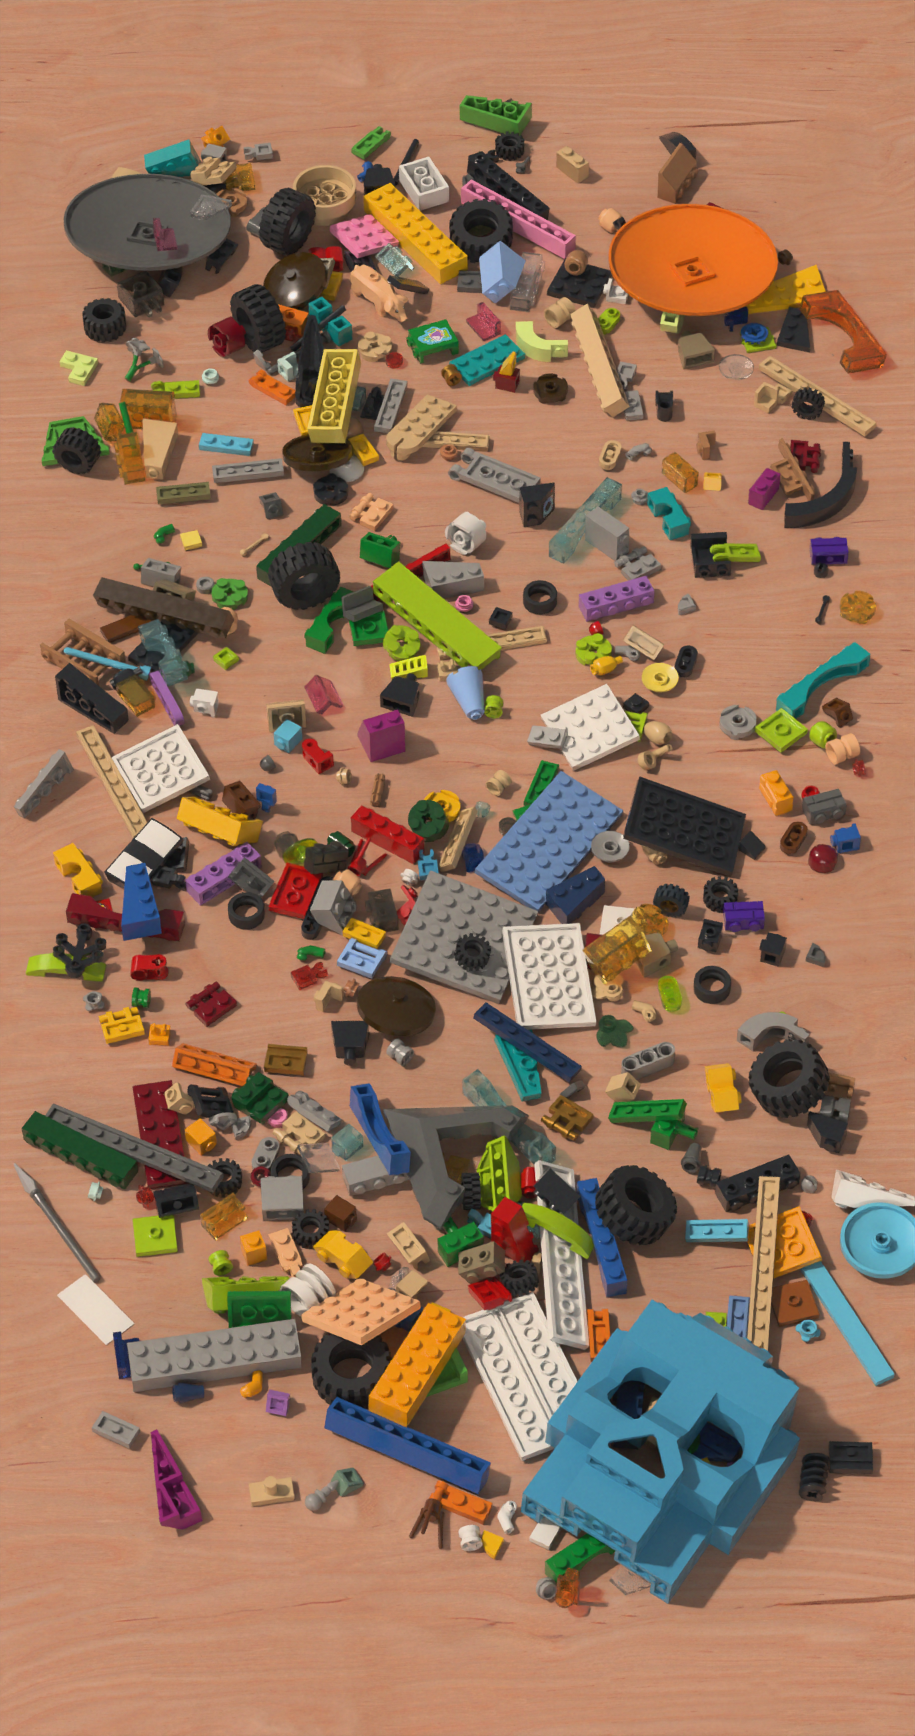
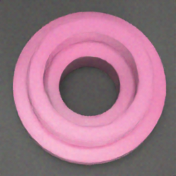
M461 595L457 598L455 607L461 612H468L473 608V601L469 596Z

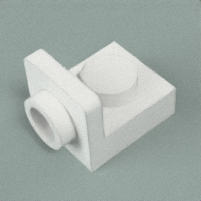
M609 278L608 284L604 285L603 294H606L607 302L626 304L629 294L620 286H613V279Z

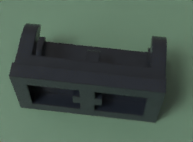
M226 238L225 242L207 257L205 269L210 271L212 266L216 268L215 273L218 274L228 258L235 253L238 244Z

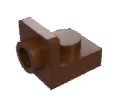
M834 698L822 705L823 712L835 717L836 725L839 727L853 720L850 703Z

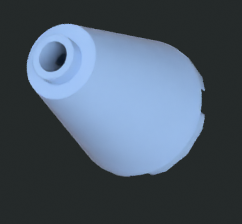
M467 666L458 669V673L454 675L453 672L450 673L446 679L447 685L466 716L472 720L481 718L484 714L482 670H478L476 666Z

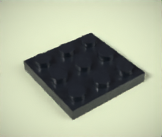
M565 258L547 289V296L558 299L566 297L573 303L580 305L588 304L591 308H595L603 293L604 285L608 284L609 278L612 277L611 271L587 264L582 274L572 275L565 269Z

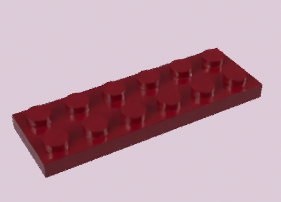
M172 1080L132 1086L140 1139L184 1157L178 1114L176 1111L168 1109L164 1095L165 1091L173 1086ZM144 1164L148 1190L188 1183Z

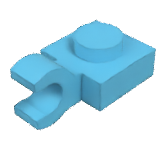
M471 1209L468 1213L469 1218L467 1222H474L482 1235L491 1239V1214L486 1213L483 1217L477 1210Z

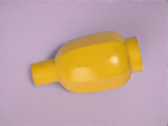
M604 656L594 660L593 664L590 665V670L593 675L602 676L612 672L618 664L623 663V659L621 656L615 658Z

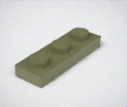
M209 482L156 487L158 505L211 499Z

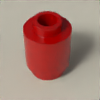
M526 1167L520 1175L521 1190L523 1196L532 1199L537 1196L534 1193L536 1188L533 1187L536 1182L535 1167Z

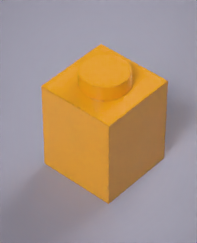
M201 1118L184 1129L186 1141L201 1156L211 1151L217 1145L216 1133Z
M260 1230L240 1236L241 1251L247 1266L267 1260L266 1246Z

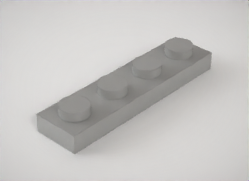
M390 379L374 426L375 432L388 434L394 428L408 386L407 381Z
M282 458L212 466L214 483L284 476Z

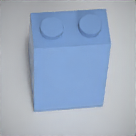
M502 241L496 243L479 258L482 294L492 302L497 303L516 288L526 260Z

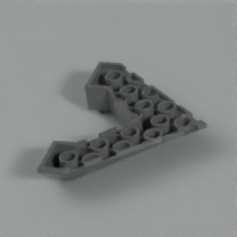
M513 1105L384 1109L383 1112L388 1119L392 1136L396 1140L404 1141L411 1152L407 1176L410 1178L412 1190L420 1205L423 1219L441 1229L464 1199L465 1187L448 1178L439 1141H442L444 1138L454 1137V1139L469 1138L470 1135L482 1134V1136L491 1135L496 1139L505 1135L510 1142L527 1121L529 1115Z

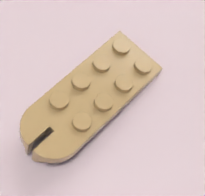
M427 394L387 434L386 445L390 449L392 458H395L397 453L399 461L406 460L410 457L411 453L418 451L457 411V405Z

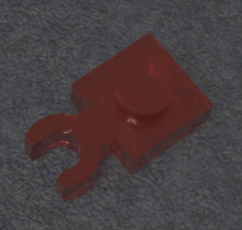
M318 962L313 968L306 965L291 971V977L298 989L302 990L316 984L317 978L327 977L328 972L327 969L319 971L323 969V963Z

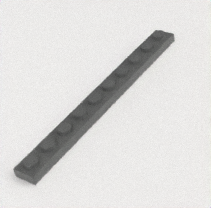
M54 1103L45 1115L137 1162L214 1193L224 1178L223 1173Z

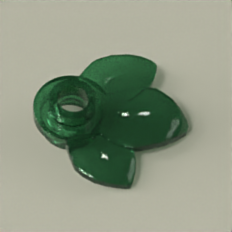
M605 1015L599 1021V1030L596 1038L602 1047L607 1046L609 1043L615 1047H625L627 1045L626 1033L631 1032L634 1028L627 1020H617L612 1015Z

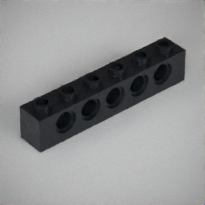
M481 151L468 159L467 173L481 185L548 220L550 208Z

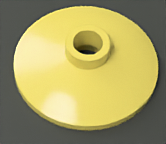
M665 663L651 664L642 672V682L651 691L666 692L673 689L678 683L679 676L676 669Z

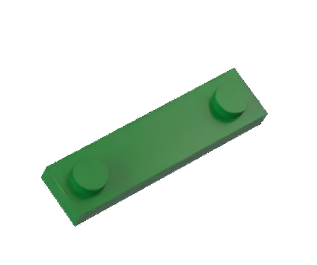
M684 1099L614 1102L608 1119L611 1123L682 1120L687 1103Z

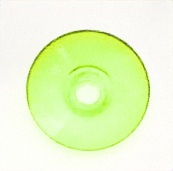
M306 838L294 843L284 852L283 861L291 864L304 863L306 848L314 846L317 841L313 838Z

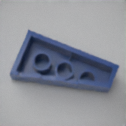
M145 863L126 866L121 923L123 941L162 934L160 917Z

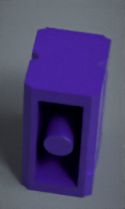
M818 537L810 539L811 565H816L819 562L825 564H847V538Z
M763 901L724 903L723 918L725 930L738 932L740 930L758 931L764 929Z

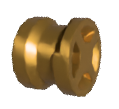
M454 364L445 366L441 371L442 377L449 386H455L462 380V375L457 371V367Z

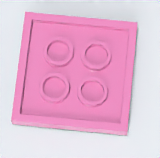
M371 214L330 225L329 229L357 258L396 248L399 244V241Z

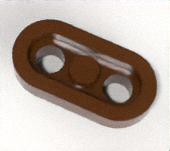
M793 822L790 824L780 840L782 852L794 854L798 851L807 837L808 828L803 822Z

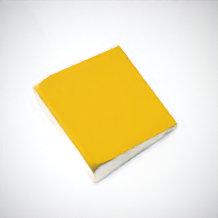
M513 351L503 362L500 374L508 376L513 374L516 366V352Z
M705 472L703 489L720 491L722 474Z

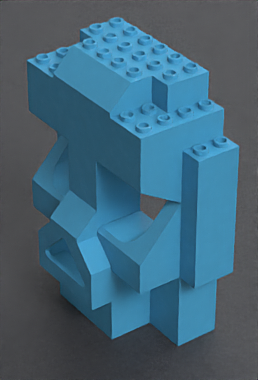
M651 1300L628 1332L618 1328L614 1331L547 1422L545 1443L555 1449L524 1490L521 1512L538 1523L543 1517H546L576 1537L583 1530L615 1550L614 1560L650 1582V1593L669 1604L709 1544L727 1555L730 1554L795 1459L800 1437L792 1430H789V1428L791 1427L799 1387L792 1380H789L790 1377L784 1371L771 1366L773 1356L769 1351L764 1348L760 1349L752 1344L749 1339L735 1334L729 1327H723L712 1317L705 1316L702 1313L693 1317L684 1315L681 1312L674 1313L663 1303ZM631 1380L641 1381L661 1392L662 1395L651 1410L641 1415L639 1419H633L617 1409L609 1401L624 1382ZM707 1421L732 1435L741 1444L743 1449L742 1458L729 1467L713 1466L687 1451ZM649 1436H654L657 1441L665 1477L660 1479L609 1448L610 1443L626 1440L641 1449Z

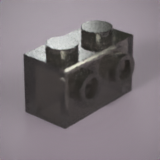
M391 889L368 892V900L365 901L366 911L371 913L369 916L370 925L386 932L399 930L398 916Z

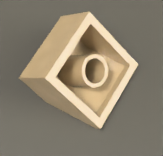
M303 699L266 704L269 732H275L286 719L302 728H306L305 702Z

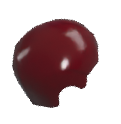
M818 844L810 851L808 864L816 872L828 873L834 870L838 861V854L836 849L830 845Z

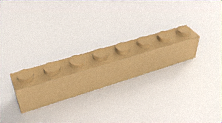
M586 304L570 314L573 320L571 324L577 331L575 336L581 343L579 347L585 354L583 358L589 366L588 372L594 379L592 383L598 390L596 394L599 400L602 401V404H600L601 408L605 413L608 412L614 417L630 406L596 312Z

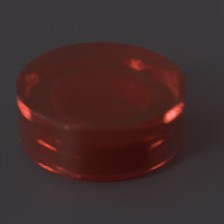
M392 352L386 356V365L395 369L402 366L403 356L400 353Z

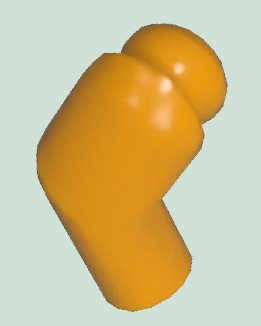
M253 1371L252 1381L240 1389L242 1397H253L262 1391V1371Z

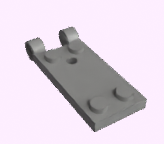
M466 448L461 454L462 461L470 464L467 469L455 464L448 471V475L452 480H464L518 503L519 487L539 485L541 483L540 477L483 455L472 448Z

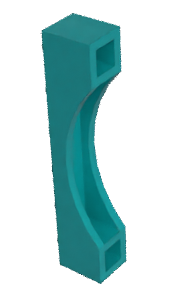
M856 642L844 647L840 653L833 655L825 664L819 665L814 672L807 674L803 680L793 684L785 693H781L776 699V711L782 708L795 719L799 718L805 713L809 697L819 686L835 678L858 675L869 666L871 654Z

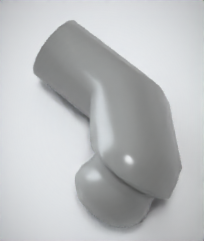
M647 443L634 446L626 453V457L632 460L641 452L647 456L652 452V448Z

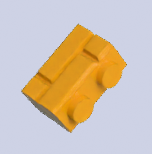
M778 770L762 774L760 776L759 789L775 816L790 812L793 808L794 797Z

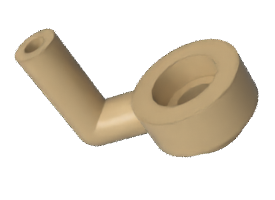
M668 744L653 752L645 751L640 753L638 764L645 771L651 770L656 766V758L672 751L673 748Z

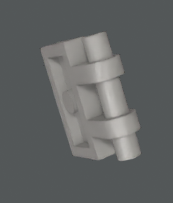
M645 546L632 550V553L624 554L614 561L617 568L620 566L624 567L621 570V574L628 581L649 576L661 570V564L651 554L643 555L647 553Z

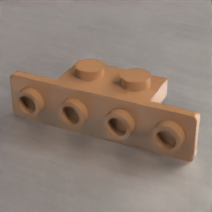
M783 438L779 439L778 448L784 459L771 464L770 468L780 473V486L786 496L803 490L808 501L813 500L815 494L814 487L807 482L806 473L801 471L798 459L793 457L790 445L785 443Z

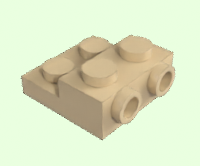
M207 157L202 163H199L195 168L196 170L191 171V179L193 182L201 185L223 183L237 166L235 162H221L220 158Z

